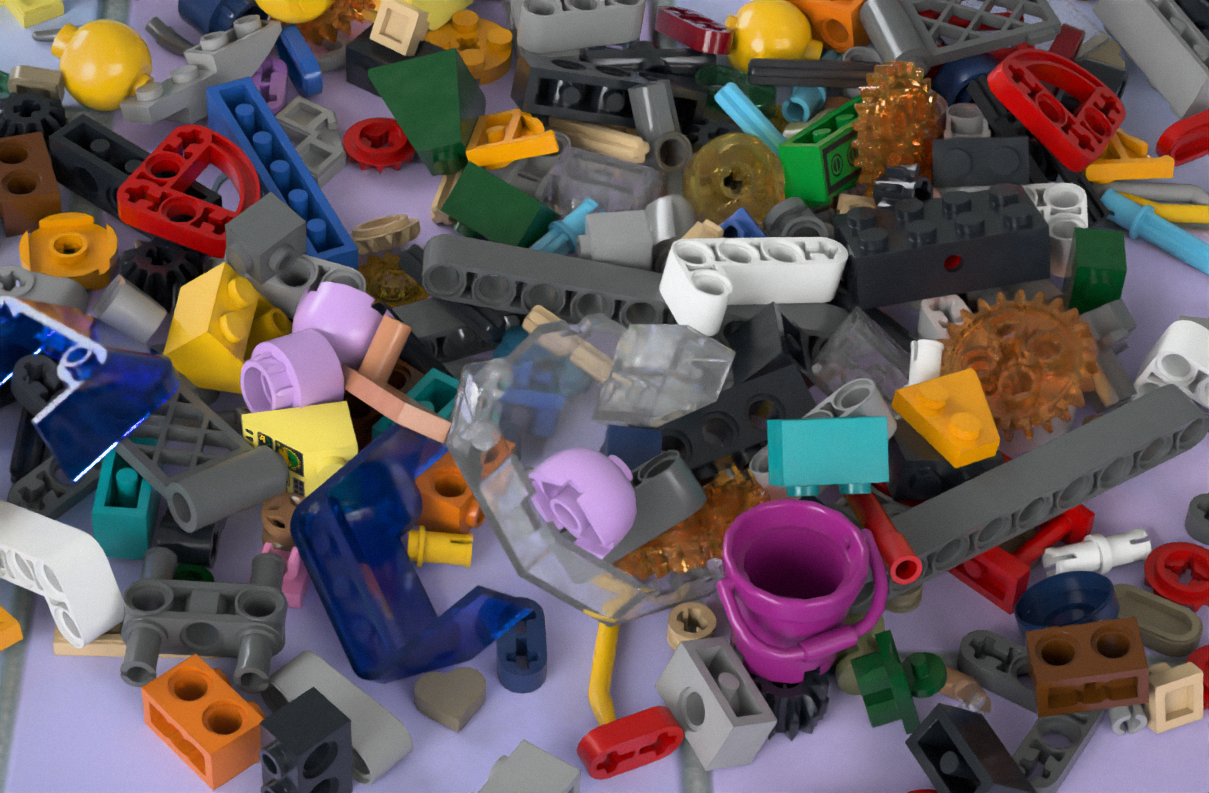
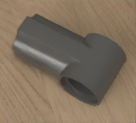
M662 79L646 82L629 88L628 93L637 134L644 142H648L650 152L645 154V161L638 164L639 167L649 173L677 174L684 171L691 163L693 156L692 146L689 139L681 134L670 80ZM663 143L667 148V156L664 162L660 158V148Z

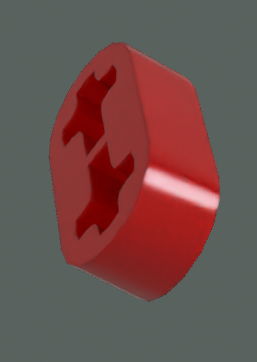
M655 706L591 730L578 743L576 751L589 775L594 779L603 780L670 755L682 743L684 731L669 708L666 706Z

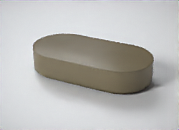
M1129 584L1113 585L1120 605L1119 614L1116 619L1136 617L1144 647L1170 657H1184L1197 649L1203 625L1196 613L1182 605Z

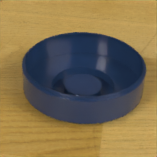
M1070 571L1053 575L1030 587L1017 601L1014 614L1020 633L1024 640H1026V631L1040 630L1051 626L1062 627L1098 622L1104 619H1116L1119 614L1120 605L1113 583L1109 578L1091 571Z

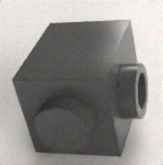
M269 192L225 224V254L228 261L238 272L242 274L247 272L260 285L276 274L281 275L287 272L294 265L297 258L307 252L306 221L272 192Z

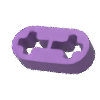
M267 56L251 79L265 102H268L267 105L275 116L286 106L288 70L283 60ZM264 78H270V82H263Z

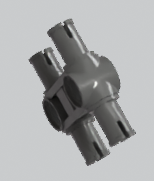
M164 547L148 549L143 556L144 561L140 580L128 586L123 594L125 615L121 636L126 645V651L120 669L121 679L130 686L142 687L156 678L159 654H197L198 656L238 658L233 676L234 685L246 693L264 691L269 685L271 659L283 650L285 645V621L288 603L282 592L283 577L286 572V563L283 558L274 553H261L252 560L251 566L253 567L250 584L173 580L178 564L176 563L177 555L173 551Z

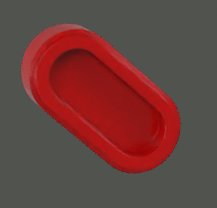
M1209 109L1169 126L1156 144L1157 156L1169 155L1174 159V167L1209 154Z

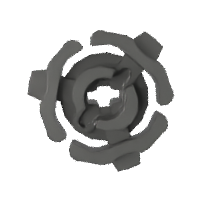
M1123 299L1111 301L1059 326L1054 332L1040 338L1029 347V352L1042 373L1038 378L1052 375L1066 378L1075 374L1097 415L1123 404L1138 394L1117 357L1119 353L1129 348L1125 339L1130 336L1129 333L1135 330L1137 325Z

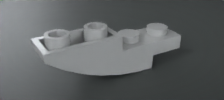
M248 15L236 19L233 22L234 27L225 32L217 31L202 36L199 39L200 44L184 51L188 66L179 67L171 71V78L161 83H149L138 87L135 90V96L119 103L124 121L155 124L164 119L193 124L207 116L206 88L246 77L251 78L266 59L282 31L280 21L261 20L259 15Z

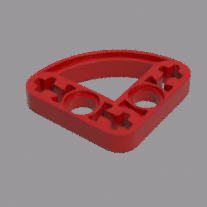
M1040 49L1015 51L997 65L987 77L988 86L996 98L1064 166L1074 172H1082L1100 157L1126 116L1125 107L1121 100L1103 82L1073 61L1049 51ZM1037 79L1048 82L1076 98L1080 104L1074 113L1071 114Z
M186 124L174 129L117 191L118 215L122 222L221 259L225 258V224L261 199L259 178L247 155L225 136L196 124ZM211 163L231 180L239 194L240 201L236 212L187 195L184 192ZM167 171L175 172L177 174L176 176L170 178H158L154 176L157 173ZM177 215H188L193 217V219L188 222L178 223L170 220L172 217Z

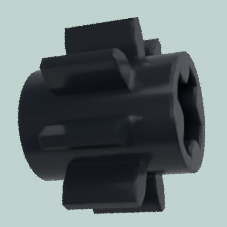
M899 163L898 167L887 166L886 173L881 174L874 184L873 198L877 207L892 206L903 199H918L920 201L933 199L931 181L928 177L919 176L920 165Z

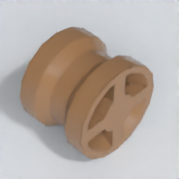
M282 493L267 500L262 506L261 522L264 527L262 533L263 545L266 542L272 543L273 549L290 552L293 547H298L303 554H308L315 543V530L313 528L315 516L312 503L305 496L297 493Z

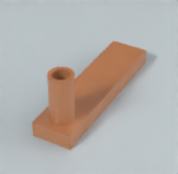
M384 314L359 370L346 364H341L344 389L395 423L443 443L452 423L387 383L413 327Z

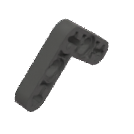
M33 354L20 358L15 364L10 384L11 392L16 400L61 441L65 447L17 481L10 488L7 502L21 507L23 499L26 503L31 504L42 496L43 489L45 488L48 493L41 499L39 511L34 507H29L27 510L56 520L97 489L105 451L101 453L97 448L98 444L106 447L107 442L96 432L93 434L91 432L92 428L85 421L69 423L58 416L57 410L63 406L77 407L78 401L91 396L54 361L46 356ZM27 375L33 380L39 377L44 378V385L37 381L28 384L26 382ZM47 394L51 397L49 402H46ZM107 411L101 412L104 416H111ZM61 468H73L80 472L83 476V481L75 486L64 485L57 480L55 472Z
M976 630L964 636L957 658L958 671L973 677L982 688L1037 714L1032 688L1023 685L1017 678L1019 675L1029 674L1026 647L987 630ZM982 654L987 655L983 661L978 659ZM1006 665H1010L1008 673H1004ZM1105 709L1040 717L1037 719L1012 756L1026 778L1031 776L1038 761L1044 765L1042 777L1037 776L1033 781L1028 780L1037 793H1056L1099 728ZM1048 733H1059L1066 736L1070 740L1071 745L1065 748H1056L1047 744L1042 737Z

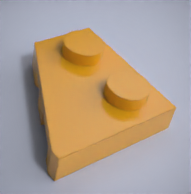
M518 108L479 116L465 152L468 162L471 161L479 167L485 166L487 170H496L508 166L514 160L556 153L559 151V147L553 130L545 132L543 123L539 119L531 117V113L522 112Z
M1119 127L1100 157L1083 170L1081 174L1088 181L1099 184H1108L1115 180L1173 178L1175 161L1169 155L1158 158L1149 156L1147 154L1148 143L1126 134Z
M972 368L895 390L891 407L953 467H962L996 455L1001 439L977 373Z

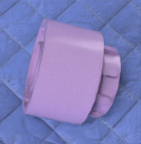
M305 329L258 344L253 350L251 359L245 361L241 370V390L251 413L295 407L303 408L310 405L341 402L344 399V377L339 359L329 341L321 333L313 329Z

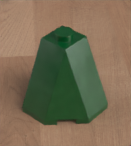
M456 48L368 69V78L432 176L440 174L451 175L461 169H465L468 164L465 151L479 116L485 115L486 97Z

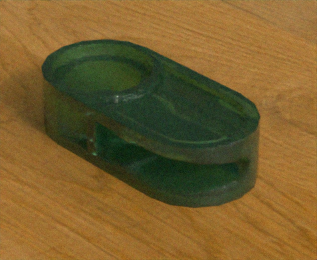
M724 65L705 66L695 74V80L708 92L705 107L729 116L714 98L722 87L712 88L708 86H724L732 82L740 88L768 120H771L776 115V89L774 86L751 85L746 73Z

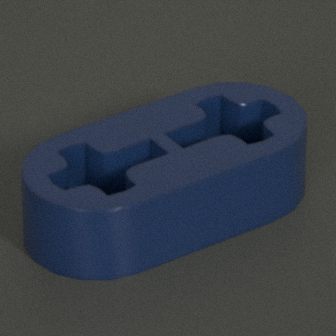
M524 597L509 598L502 602L496 611L497 676L505 689L514 693H530L543 685L547 674L545 616L542 607L536 601ZM514 621H524L526 634H516ZM516 656H526L528 669H518Z

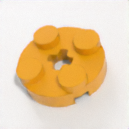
M457 11L453 14L452 19L440 28L433 31L429 30L426 33L425 41L445 50L456 48L474 79L480 78V85L489 84L500 79L511 68L513 35L511 31L492 21L479 18L474 11Z
M65 212L47 216L39 221V229L33 231L29 237L27 230L22 235L19 243L22 268L58 278H69L78 282L85 289L100 290L110 284L111 273L117 267L119 260L118 241L113 228L107 223L106 229L95 224L94 216L85 213ZM74 249L75 253L64 254V250Z

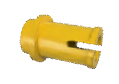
M420 525L419 530L409 529L406 561L416 562V567H422L423 562L470 567L473 534L425 531V525Z

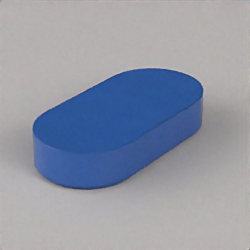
M295 24L281 26L282 31L274 45L277 57L287 65L288 77L302 97L307 98L321 94L323 90L322 75L315 55Z

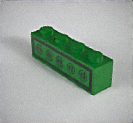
M868 89L779 144L778 151L785 199L799 197L809 207L830 204L833 202L834 196L842 191L854 188L858 180L878 172L879 166L887 161L899 158L902 151L916 143L909 89Z

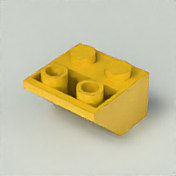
M223 262L181 287L162 357L198 388L242 394L240 384L241 370L245 361L251 359L255 347L262 342L291 334L293 323L282 310L275 308L264 298L248 279L240 276L230 265Z

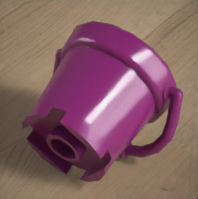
M796 499L760 503L738 515L724 534L722 570L725 578L717 582L716 588L732 628L730 645L734 651L737 647V650L744 655L743 665L752 674L768 681L790 684L803 682L805 672L815 670L820 667L819 675L830 669L838 657V652L855 646L857 639L871 631L885 611L889 586L885 566L873 534L869 529L860 530L839 511L814 501ZM870 566L875 587L872 606L862 620L853 626L850 624L845 625L850 606L863 589L868 575V567Z

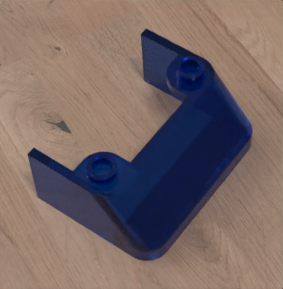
M0 296V386L12 377L15 364L22 357L38 354L42 351L60 361L57 367V375L67 389L36 415L31 422L68 480L75 483L177 391L181 382L180 375L171 359L166 355L78 308L13 296Z
M395 422L300 502L294 510L290 522V532L354 673L363 680L378 684H386L468 662L533 611L530 602L477 585L442 615L437 616L400 538L417 524L422 513V495L415 483V479L451 450L452 447L447 439L441 443Z

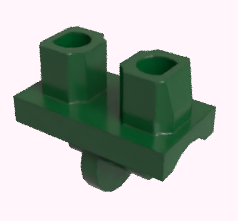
M891 630L874 634L879 651L850 659L872 728L902 719L906 735L913 733L920 725V721L912 697L927 698L938 693L947 681L945 664L939 656L929 652H915L901 663Z

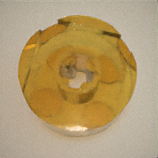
M746 133L724 134L703 145L692 154L682 176L683 197L695 207L697 220L703 224L708 219L717 226H720L741 207L746 208L757 223L762 222L767 213L780 202L785 186L784 170L777 155L763 141ZM731 172L733 179L742 183V187L734 191L733 194L731 188L724 186L723 179L730 176Z

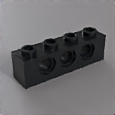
M519 52L510 97L522 112L636 128L628 89L646 82L669 79L681 134L686 135L689 132L690 125H701L708 92L694 78Z
M82 114L49 136L51 161L56 181L122 221L118 215L117 191L150 153L87 115ZM167 171L157 173L154 176L158 178H170L176 176L177 174L175 172ZM196 180L184 192L187 195L222 207V196ZM177 215L172 217L170 220L178 223L191 221L193 217L188 215ZM130 226L152 240L154 234ZM194 250L196 253H199L200 257L204 254L202 252Z
M794 363L628 427L662 431L661 451L677 450L701 487L715 481L720 476V471L736 466L738 471L749 469V463L753 456L768 444L767 430L753 425L749 415L759 416L766 423L767 420L798 419L805 416L817 405ZM702 433L716 435L722 441L723 447L718 448L709 445L704 440ZM605 441L599 450V452L603 454L605 450Z

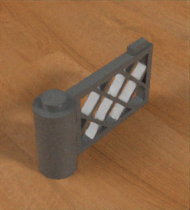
M867 0L859 12L860 23L890 77L896 83L903 85L918 82L927 75L932 66L1025 42L1032 46L1055 40L1056 34L1061 33V22L1047 0H978L984 2L980 9L961 5V2L966 0ZM994 5L1014 10L1009 18L990 13ZM934 10L942 14L937 20L920 16L918 13ZM1023 14L1042 18L1043 21L1029 24L1019 20ZM952 16L971 21L966 29L948 24ZM981 24L1000 29L999 33L991 35L976 31ZM941 35L958 40V42L938 48L935 40Z
M163 368L78 401L77 415L167 500L175 522L188 533H193L279 496L285 491L289 470L283 456L266 445L253 448L197 397L198 387L180 372L172 374L167 368ZM163 389L172 399L168 401L145 398L144 395ZM109 409L129 411L127 418L104 416L101 413ZM138 412L166 416L164 423L136 420ZM175 417L197 420L202 426L201 428L173 425ZM131 435L156 438L158 443L157 446L134 444L129 438ZM168 440L196 444L194 451L165 448ZM205 445L228 448L231 452L224 455L203 453ZM160 463L185 466L189 467V469L169 477L159 467Z

